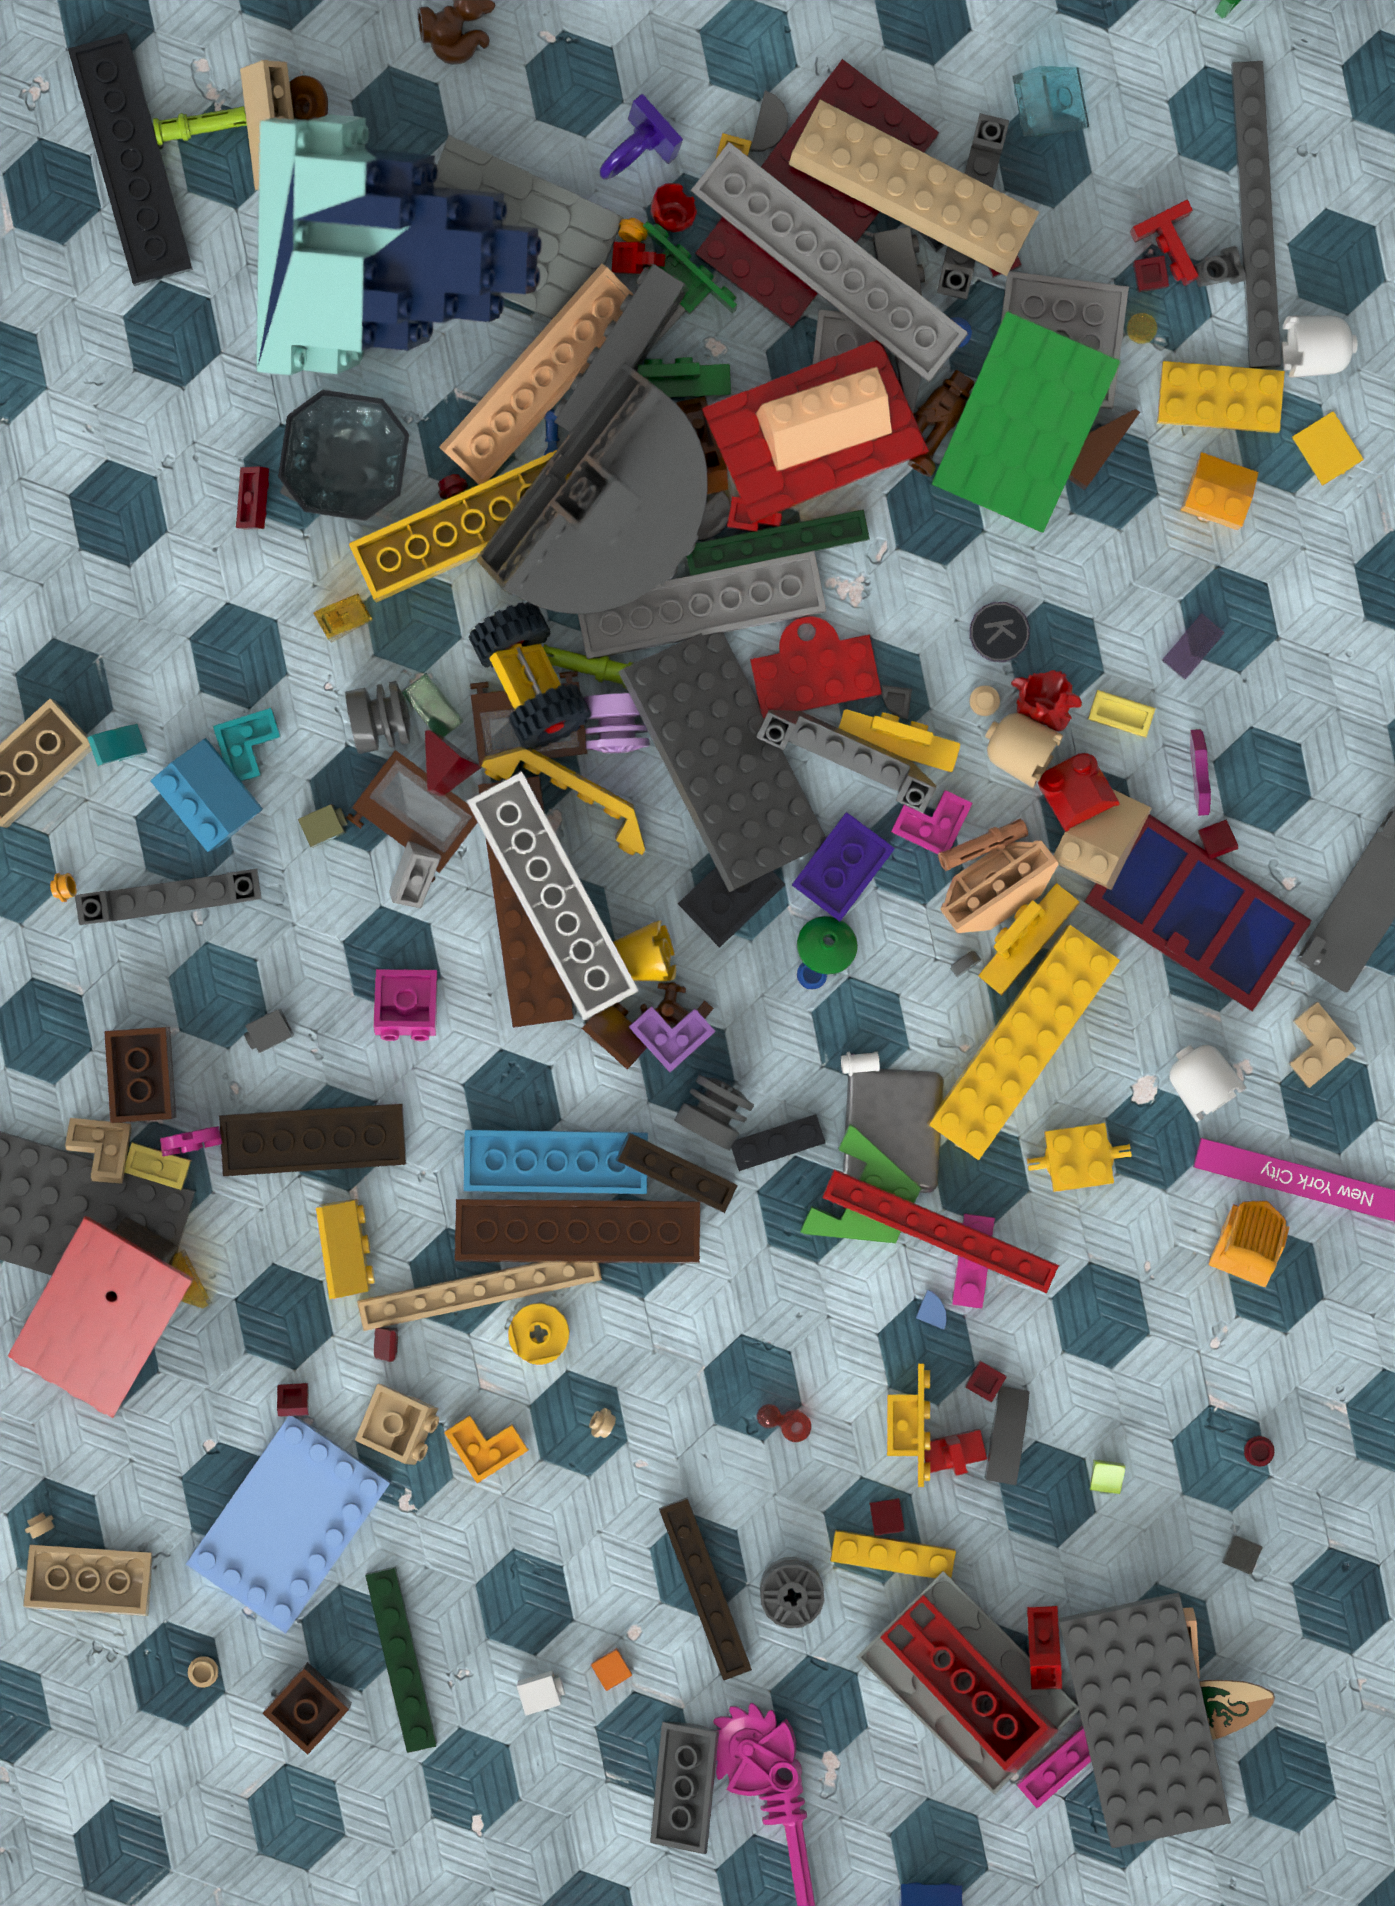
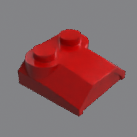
M1088 753L1077 754L1046 770L1038 781L1042 794L1065 832L1113 806L1120 805L1118 798L1099 768L1096 758Z

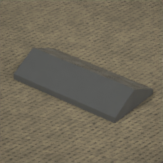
M662 1722L650 1843L707 1854L719 1731L699 1724Z

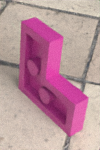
M944 790L932 817L903 805L891 833L938 855L940 852L951 849L972 806V802Z

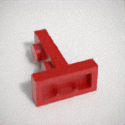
M1188 199L1133 226L1130 231L1135 243L1157 232L1156 242L1163 254L1168 253L1172 264L1169 265L1170 270L1176 281L1181 280L1184 286L1194 282L1199 276L1173 226L1174 223L1188 217L1193 211Z
M980 1429L930 1440V1450H924L925 1462H930V1473L952 1468L956 1476L968 1473L967 1464L987 1460Z
M1027 1607L1031 1690L1062 1689L1058 1607Z

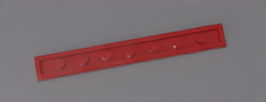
M836 1169L833 1170L822 1195L824 1199L1044 1293L1048 1292L1059 1267L1054 1262Z

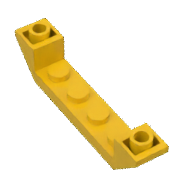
M521 746L485 756L481 766L486 768L484 773L497 781H501L502 778L505 780L509 779L521 760L525 762L523 767L536 775L543 772L552 777L550 782L564 790L567 787L574 789L578 792L577 797L584 802L592 805L595 801L605 807L603 811L618 820L621 816L624 817L625 820L615 835V840L619 842L618 847L630 855H634L635 852L643 855L645 844L632 803L535 749H525Z

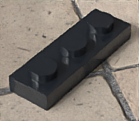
M814 1114L737 1139L731 1149L738 1170L742 1171L825 1144L826 1142L817 1115Z

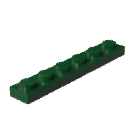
M864 509L696 543L694 550L686 558L690 576L811 551L815 552L869 541L870 537Z
M396 1566L366 1573L365 1577L406 1752L410 1753L436 1747L437 1740Z

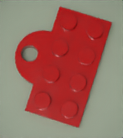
M807 616L791 622L781 635L778 654L750 659L761 714L764 719L769 710L806 711L882 695L870 635L839 640L835 629L827 621L818 617ZM803 624H810L815 629V636L810 641H804L798 636V628Z

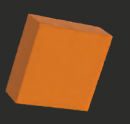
M617 1648L591 1663V1667L606 1691L632 1676V1672Z

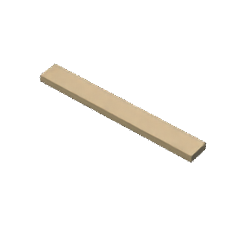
M535 1262L358 1300L357 1303L363 1331L595 1282L602 1280L599 1263Z

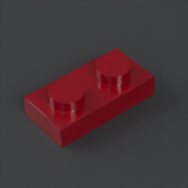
M260 466L240 467L236 528L244 530L265 529L269 468Z

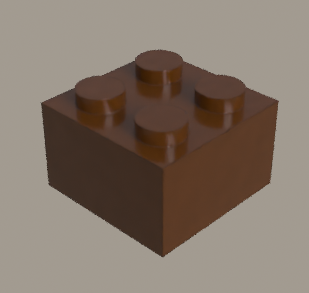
M307 1662L266 1706L262 1714L308 1755L347 1713L352 1702Z

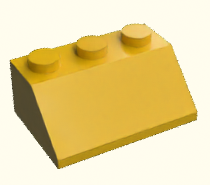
M357 1199L319 1205L316 1207L329 1299L368 1292L371 1289L370 1284L375 1283L373 1266H367L366 1254L370 1253V1243L368 1235L363 1236L361 1223H366L364 1206L358 1205Z

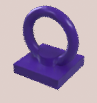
M643 93L633 101L628 120L635 127L634 133L608 156L599 169V175L604 180L611 179L621 173L646 149L649 151L654 149L667 164L671 163L678 156L683 138Z

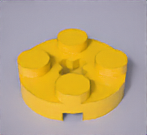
M532 1303L521 1308L514 1315L508 1330V1339L513 1352L523 1360L535 1365H543L556 1360L565 1350L570 1335L569 1325L565 1316L555 1306L545 1303ZM536 1325H540L541 1329H546L548 1332L547 1335L543 1336L544 1341L538 1342L537 1338H531L530 1332L535 1330Z

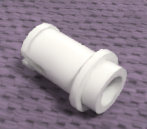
M847 1052L846 1055L841 1056L842 1073H848L849 1076H852L853 1073L879 1071L878 1052L853 1055Z

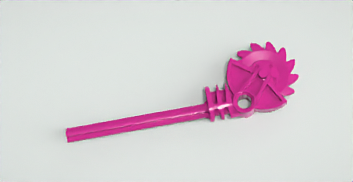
M750 1703L749 1713L739 1707L731 1706L729 1712L732 1717L721 1716L713 1720L714 1724L720 1728L716 1730L719 1731L716 1758L718 1760L716 1767L717 1779L721 1780L728 1774L730 1783L726 1790L743 1796L759 1795V1799L767 1800V1803L760 1807L762 1811L769 1812L768 1815L762 1818V1822L764 1825L783 1824L785 1827L797 1906H815L803 1831V1821L807 1818V1812L800 1809L805 1804V1799L798 1797V1795L803 1793L802 1767L795 1758L796 1739L793 1729L787 1719L777 1725L776 1715L772 1709L764 1717L761 1710L754 1703ZM778 1769H789L792 1772L793 1778L790 1780L782 1779L778 1774Z

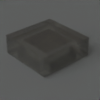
M1233 1534L1222 1563L1252 1575L1263 1546Z

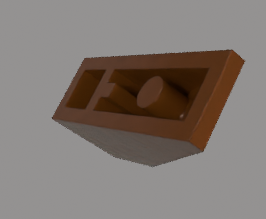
M702 396L676 402V405L692 424L699 438L707 469V494L728 490L727 466L702 408L708 406L706 397Z
M1134 409L1089 433L1068 479L1085 490L1140 414V411Z

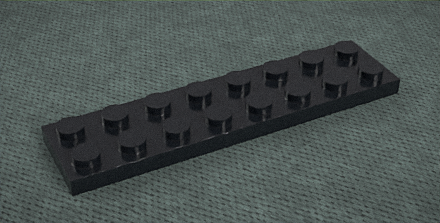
M127 32L68 48L133 285L137 286L192 271L193 267Z

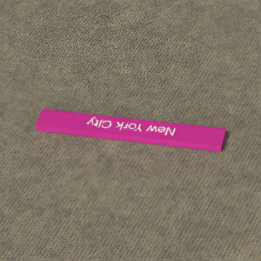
M1200 1138L1193 1164L1194 1168L1395 1222V1190Z

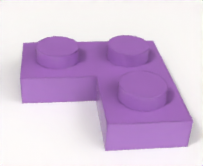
M652 1006L629 1025V1028L669 1072L676 1068L715 1032L695 1008L673 1028L665 1022Z

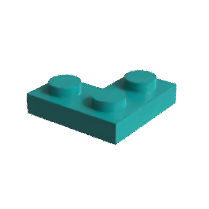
M268 708L213 726L223 760L240 781L243 782L262 776L253 746L281 738L273 709Z

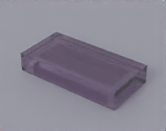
M1201 613L1161 661L1182 679L1186 680L1225 632Z

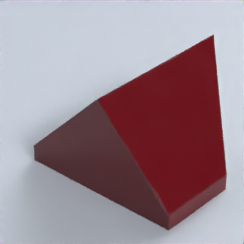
M425 730L427 791L443 796L482 768L442 735L432 730Z

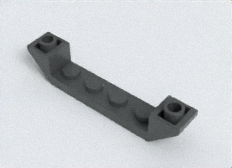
M980 113L965 174L993 188L1010 120ZM947 246L937 293L967 300L975 260Z
M769 710L756 737L782 750L785 749L788 742L793 743L897 790V802L924 813L936 789V785L912 761L802 711Z
M258 869L75 895L79 925L113 922L262 899Z

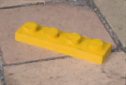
M835 1530L830 1561L935 1579L944 1571L952 1578L956 1550Z

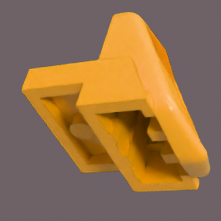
M1245 1201L1239 1204V1206L1233 1204L1221 1229L1220 1238L1209 1259V1265L1266 1287L1284 1250L1290 1227L1286 1226V1220L1283 1215L1268 1201Z

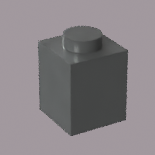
M282 1009L273 1011L245 1025L248 1032L244 1033L246 1041L252 1050L257 1048L258 1053L294 1037Z

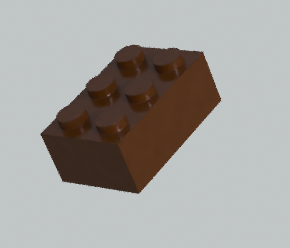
M170 1026L104 1031L110 1123L176 1118Z

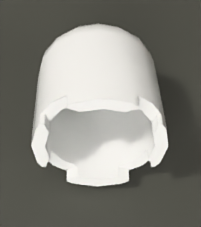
M1288 316L1284 321L1283 329H1288L1287 341L1281 342V354L1284 370H1291L1289 373L1290 378L1339 373L1347 368L1352 358V353L1357 351L1356 335H1352L1347 322L1338 316Z
M1191 1045L1187 1046L1176 1054L1179 1060L1170 1070V1081L1196 1122L1204 1118L1201 1112L1204 1111L1207 1115L1236 1097L1235 1089L1240 1093L1247 1088L1223 1055L1210 1045H1202L1195 1049Z

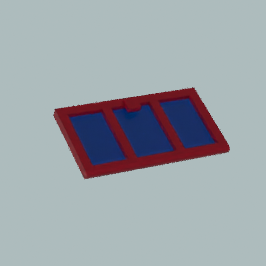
M1151 814L1148 815L1112 890L1095 883L1083 901L1251 1012L1254 1011L1312 921L1220 859L1213 858L1210 860L1206 850Z

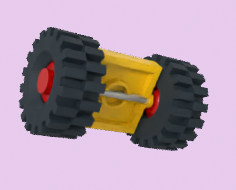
M521 602L514 607L513 605L508 606L506 610H499L492 617H486L483 619V623H478L475 626L476 629L470 631V635H468L469 640L482 666L484 665L487 668L489 666L494 667L515 711L510 714L509 721L522 748L537 749L539 746L545 747L551 742H558L560 738H566L571 735L572 731L579 730L581 728L580 725H585L588 722L587 719L591 718V712L579 687L576 684L561 685L541 643H545L548 640L547 637H550L551 631L538 606L529 602L525 604Z

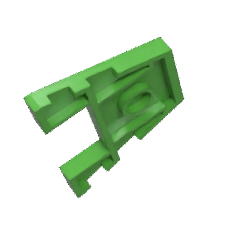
M849 1124L838 1150L866 1162L859 1179L915 1203L921 1187L882 1153L874 1143L869 1141L854 1125ZM812 1205L800 1229L801 1233L808 1235L895 1244L901 1233L897 1229L848 1208H845L841 1218Z

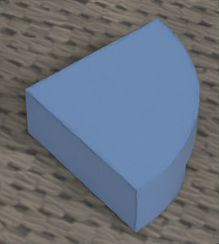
M927 1289L916 1318L944 1330L946 1326L945 1307L938 1296Z

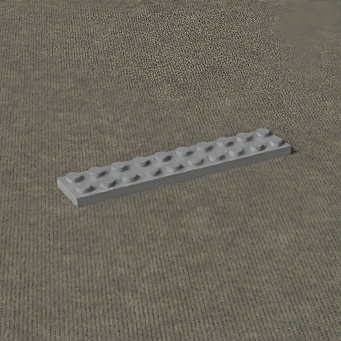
M730 142L691 189L693 194L874 339L879 341L929 383L967 337L968 332Z

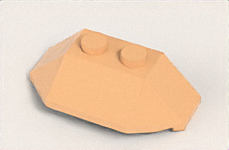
M1042 840L1011 842L1005 845V849L989 852L954 876L947 891L945 902L940 910L957 933L991 930L1015 914L1022 905H1028L1032 900L1034 901L1040 897L1059 863Z

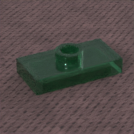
M427 673L402 691V694L428 727L443 737L464 722Z

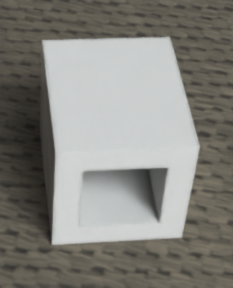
M553 1670L517 1682V1689L525 1716L561 1705V1696L565 1695L562 1680L560 1677L555 1678Z

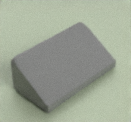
M408 841L389 890L392 902L422 908L441 856L423 846Z

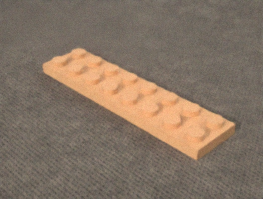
M601 264L439 448L478 485L488 481L541 422L546 413L570 389L579 373L583 374L590 366L587 359L596 346L602 347L607 339L603 334L612 320L616 322L619 320L623 313L620 310L623 301L628 294L633 296L634 294L607 266Z

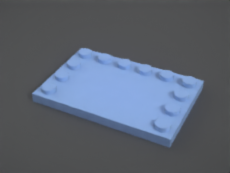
M288 1416L186 1565L286 1634L391 1481L297 1416Z

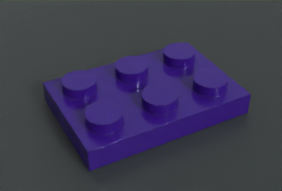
M846 812L791 886L840 922L895 848Z

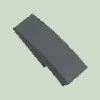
M1001 1386L998 1391L984 1476L988 1481L1011 1485L1017 1484L1030 1391Z

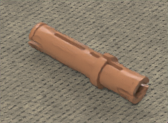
M1019 818L1003 827L990 828L986 834L938 853L940 864L945 871H948L990 851L1003 850L1005 845L1028 836L1026 824Z

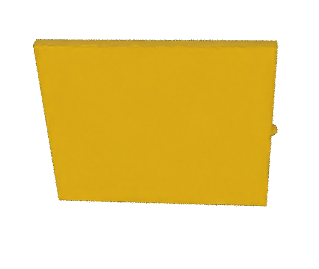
M1334 411L1292 436L1322 486L1337 476L1345 474V471L1364 460Z

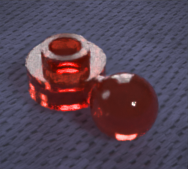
M766 1404L760 1407L757 1412V1420L762 1427L774 1428L779 1426L784 1437L791 1442H801L811 1432V1421L802 1411L791 1410L782 1415L775 1405ZM794 1423H801L800 1431L793 1432L791 1430Z

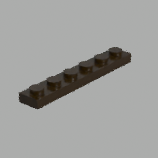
M688 1497L660 1507V1514L723 1681L751 1671L752 1667Z

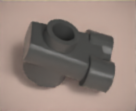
M1236 246L1221 249L1220 255L1194 265L1199 275L1196 279L1199 287L1228 281L1233 285L1246 280V274L1241 265L1239 251ZM1207 268H1210V269L1213 270V272H1214V276H1213V277H1211V276L1208 274Z

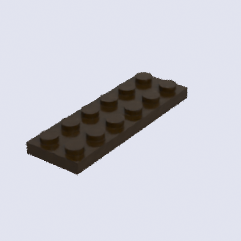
M403 1103L219 1115L220 1133L223 1142L221 1144L223 1176L407 1164Z

